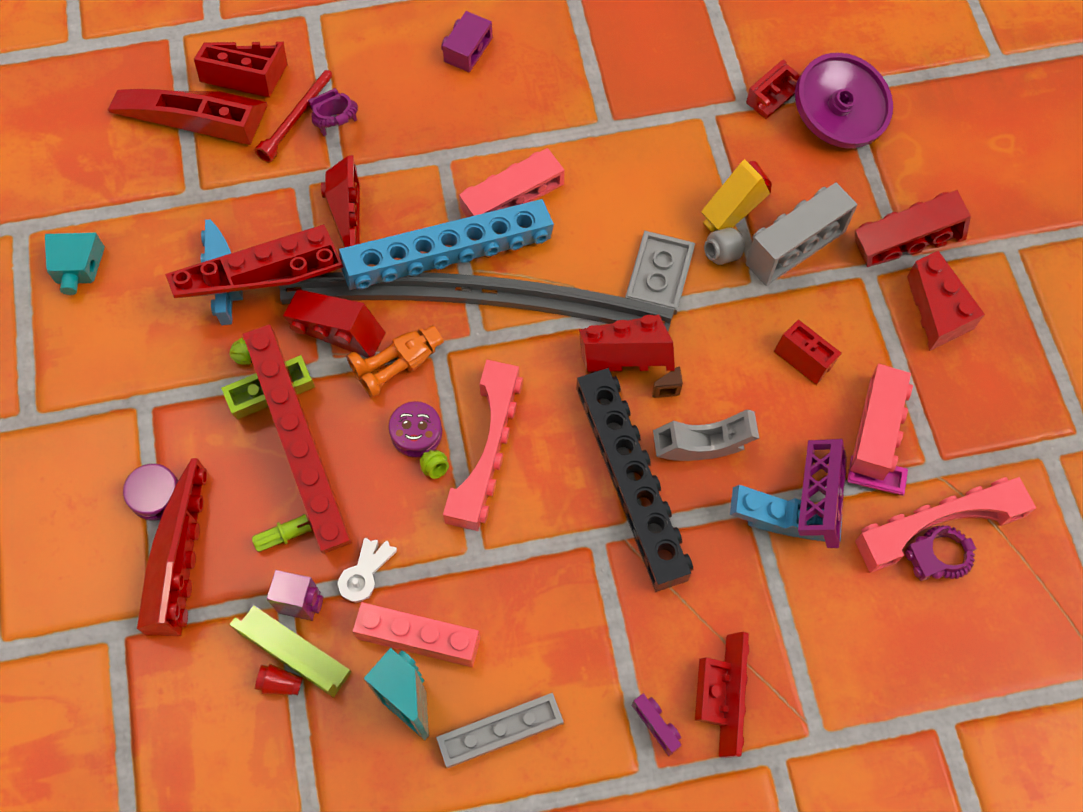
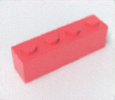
M548 148L541 152H535L526 160L514 163L507 170L497 175H491L484 182L465 189L463 193L459 194L461 210L466 217H471L532 202L564 185V169Z
M878 364L870 378L849 471L882 481L889 472H894L898 461V456L894 455L895 448H899L903 437V432L899 431L900 424H904L908 413V408L904 407L905 400H909L913 385L909 384L911 373Z
M361 602L353 628V633L358 640L469 667L474 665L480 642L479 630Z

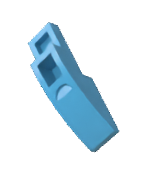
M211 219L205 220V230L201 231L202 245L205 246V253H201V263L231 254V250L218 227ZM242 290L216 294L215 299L211 300L212 314L217 316L221 325L232 324V301L243 300Z
M742 485L733 487L730 515L747 520L749 526L792 537L825 541L824 535L799 536L798 524L801 500L794 498L787 501ZM816 514L807 521V525H823V518Z

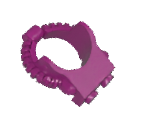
M336 88L308 100L313 111L311 114L312 123L320 128L323 136L327 135L325 129L327 127L341 126L351 118L357 121V103L350 100L348 95L338 93Z
M939 525L925 532L924 536H918L916 542L906 548L905 555L912 562L914 574L920 581L926 580L931 576L935 579H939L942 576L944 578L958 579L971 571L975 561L973 551L976 550V547L971 538H965V535L961 534V531H957L956 528H951L948 525ZM938 537H948L957 543H961L965 551L963 563L953 566L938 560L933 552V540Z

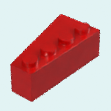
M958 190L950 193L943 192L925 203L917 202L907 210L899 213L892 212L879 221L862 224L855 230V243L866 266L871 267L899 259L903 252L914 255L921 253L928 245L934 244L936 248L946 246V241L956 238L957 242L966 240L971 215Z

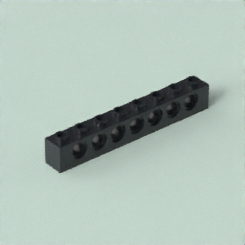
M609 368L578 377L576 390L655 592L687 582L693 570L692 561L688 554H683L680 546L682 544L680 531L677 527L673 528L669 518L672 517L669 504L667 501H662L660 497V482L656 475L652 476L648 467L651 466L649 455L646 450H642L638 442L641 440L640 433L636 425H631L629 416H631L627 401L621 400L619 395L621 388L617 377H612ZM604 398L608 399L611 403L602 405L598 400ZM617 423L621 428L612 430L607 425ZM625 447L628 448L631 451V453L628 455H622L617 451V449ZM631 472L638 473L641 479L633 481L628 478L627 474ZM639 498H647L652 504L644 507L637 500ZM655 523L662 528V531L660 533H652L647 526ZM660 550H668L673 558L663 560L659 557L658 552Z

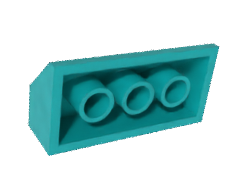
M390 648L364 677V680L382 704L421 738L426 740L429 736L427 692L422 684L425 680L421 677L422 674L418 671L419 668L415 665L416 662L403 650L397 654Z

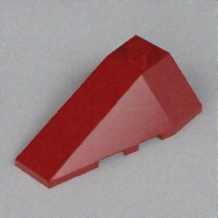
M351 155L327 170L325 182H321L322 198L327 199L344 248L360 244V182L354 157Z

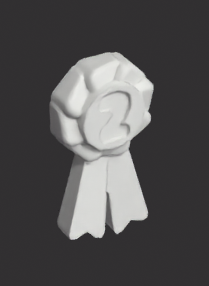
M364 538L357 566L347 568L339 578L338 587L342 597L354 603L368 599L375 587L373 574L397 552V548L391 547L389 542L385 541L376 552L379 546L378 540L370 541Z

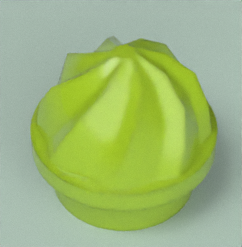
M240 338L232 344L230 357L238 364L249 365L252 360L245 340Z
M430 449L428 452L423 453L420 458L421 471L424 475L430 476L433 479L443 476L449 468L447 456L438 450L433 451Z

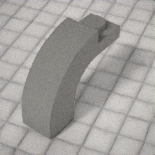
M748 409L712 424L689 425L672 421L653 430L656 456L678 461L713 459L745 450V444L759 439L755 411Z

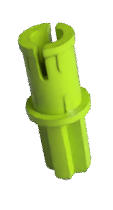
M303 514V516L283 524L278 522V526L254 535L252 541L255 549L261 552L283 542L288 544V540L311 532L312 529L309 524L297 528L298 525L308 522L306 515Z

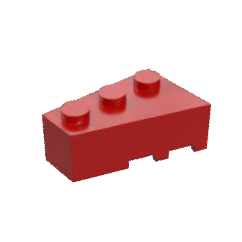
M284 41L276 42V45L260 46V42H252V46H237L236 42H204L194 58L199 82L269 98L288 65Z
M936 251L914 263L907 279L915 305L918 306L922 317L920 322L922 328H925L928 337L927 345L929 351L974 330L985 314L941 253Z
M297 289L283 314V317L288 321L290 328L294 332L301 335H309L350 352H356L366 358L375 355L386 334L364 303Z
M645 315L638 319L618 320L611 324L591 325L588 328L579 329L581 354L587 372L600 371L609 368L610 371H622V367L639 366L640 371H649V366H666V371H675L674 344L660 315Z

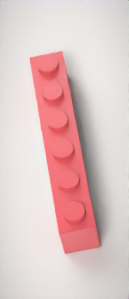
M486 360L480 381L481 396H486L491 411L488 440L484 452L470 476L457 489L450 488L443 513L445 524L479 531L480 523H486L489 506H486L487 497L494 494L496 480L493 479L495 469L500 470L503 453L499 452L502 443L507 444L510 428L506 426L508 419H513L517 403L513 402L515 393L520 394L523 385V378L519 377V366Z
M1004 477L993 482L990 488L983 490L979 486L965 493L966 496L959 499L954 495L940 501L939 506L933 508L930 505L922 506L916 509L911 516L905 517L904 514L894 516L887 521L888 524L880 527L877 523L866 526L861 530L862 533L855 542L871 573L896 564L904 556L902 549L906 543L929 527L962 518L990 519L998 521L999 525L1002 526L1026 517L1036 509V506L1020 477L1012 480Z

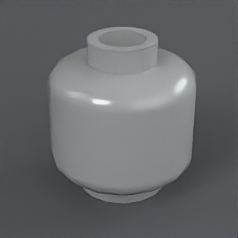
M732 227L711 232L704 244L705 254L708 259L717 265L737 261L743 255L745 240Z

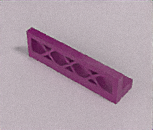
M843 439L808 440L798 533L799 536L824 535L827 548H839L847 463ZM830 449V453L821 460L814 455L815 450ZM820 469L828 473L820 481H816L812 477ZM820 491L825 495V498L815 505L809 499ZM816 514L823 518V525H807V521Z

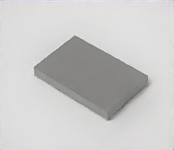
M644 230L625 298L673 309V314H677L695 243Z

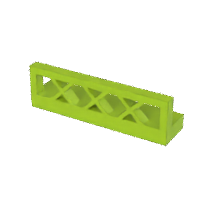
M254 605L242 621L235 617L229 624L243 637L333 698L351 674L350 669Z

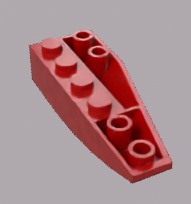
M117 90L108 111L117 115L251 145L268 104L265 101L221 91Z
M323 224L165 275L173 297L186 298L291 285L343 268V264Z
M191 458L176 484L152 543L145 571L137 629L145 635L181 636L182 628L186 627L188 622V611L185 609L186 599L190 598L192 593V582L189 580L190 570L194 569L196 563V554L193 548L194 541L198 540L200 534V526L197 523L198 513L202 512L204 504L201 490L202 485H206L207 470L198 458Z

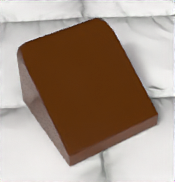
M680 366L676 367L675 371H670L654 382L652 397L680 395L683 385Z

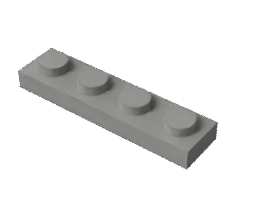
M550 693L436 738L446 768L448 769L562 725L564 721L554 695Z

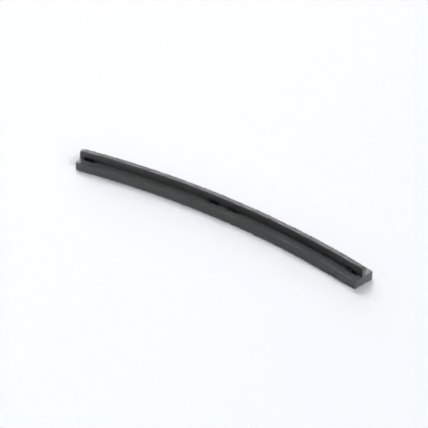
M343 272L325 273L291 285L279 286L282 304H290L296 291L287 292V288L301 287L304 291L347 300H412L480 304L540 311L607 324L615 323L618 320L638 319L645 315H660L661 319L665 321L664 325L667 331H669L674 313L673 309L578 288L463 274L422 272L416 276L400 277L392 282L376 283L365 289L349 290ZM456 287L471 288V292L458 291ZM482 289L497 290L498 292L497 294L482 293Z

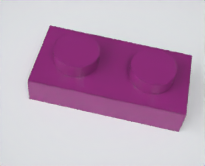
M644 693L633 700L631 706L667 755L670 756L681 747V743L678 741L681 739V736L672 723L666 724L659 714L662 713V710L652 697L647 699Z

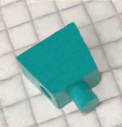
M97 233L45 234L46 269L54 282L61 284V293L75 295L78 283H92L95 280L105 248Z

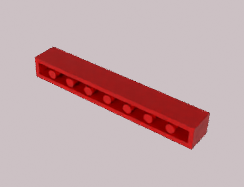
M269 324L243 333V338L321 552L328 553L351 544L352 541L274 330Z

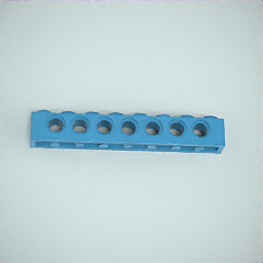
M543 199L341 248L339 249V257L343 264L341 269L349 290L365 289L376 283L392 282L400 277L419 275L423 271L443 269L454 263H466L474 258L493 256L498 252L509 249L517 250L532 243H543L551 238L554 223Z

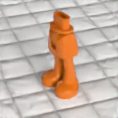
M434 325L425 330L419 328L418 331H412L392 339L393 343L370 358L363 359L356 352H351L346 356L358 381H361L365 392L371 398L377 396L381 391V386L396 374L405 369L413 372L420 367L431 354L436 352L435 348L444 343L442 336ZM397 357L399 358L378 373L372 374L374 370Z

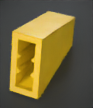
M745 159L701 211L706 218L703 223L711 232L729 227L733 228L770 194L763 177Z

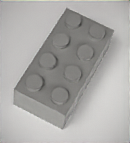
M837 182L828 188L822 187L812 199L801 201L791 213L780 215L773 225L767 229L763 227L754 234L752 245L748 251L749 255L746 265L765 286L769 285L844 234L858 204Z

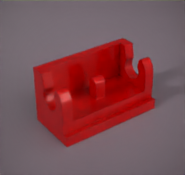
M784 59L749 89L746 104L765 119L795 95L797 83L791 77L797 81L800 75L787 65Z
M799 319L782 335L774 350L777 355L816 385L822 380L825 373L832 369L842 354Z

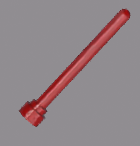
M325 70L270 139L260 141L254 151L260 159L270 163L276 157L278 144L310 106L308 100L318 96L332 78L330 70Z

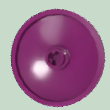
M828 53L819 56L804 69L796 84L795 101L800 117L812 133L831 145L841 148L866 146L875 141L887 129L891 121L893 99L888 84L877 69L857 56L847 53Z

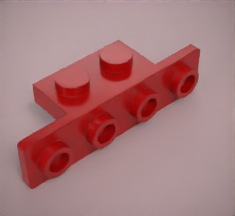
M743 631L726 636L725 662L707 657L699 659L695 721L720 726L719 757L722 758L741 757L744 746L743 726L746 713L745 691L748 681L749 633Z

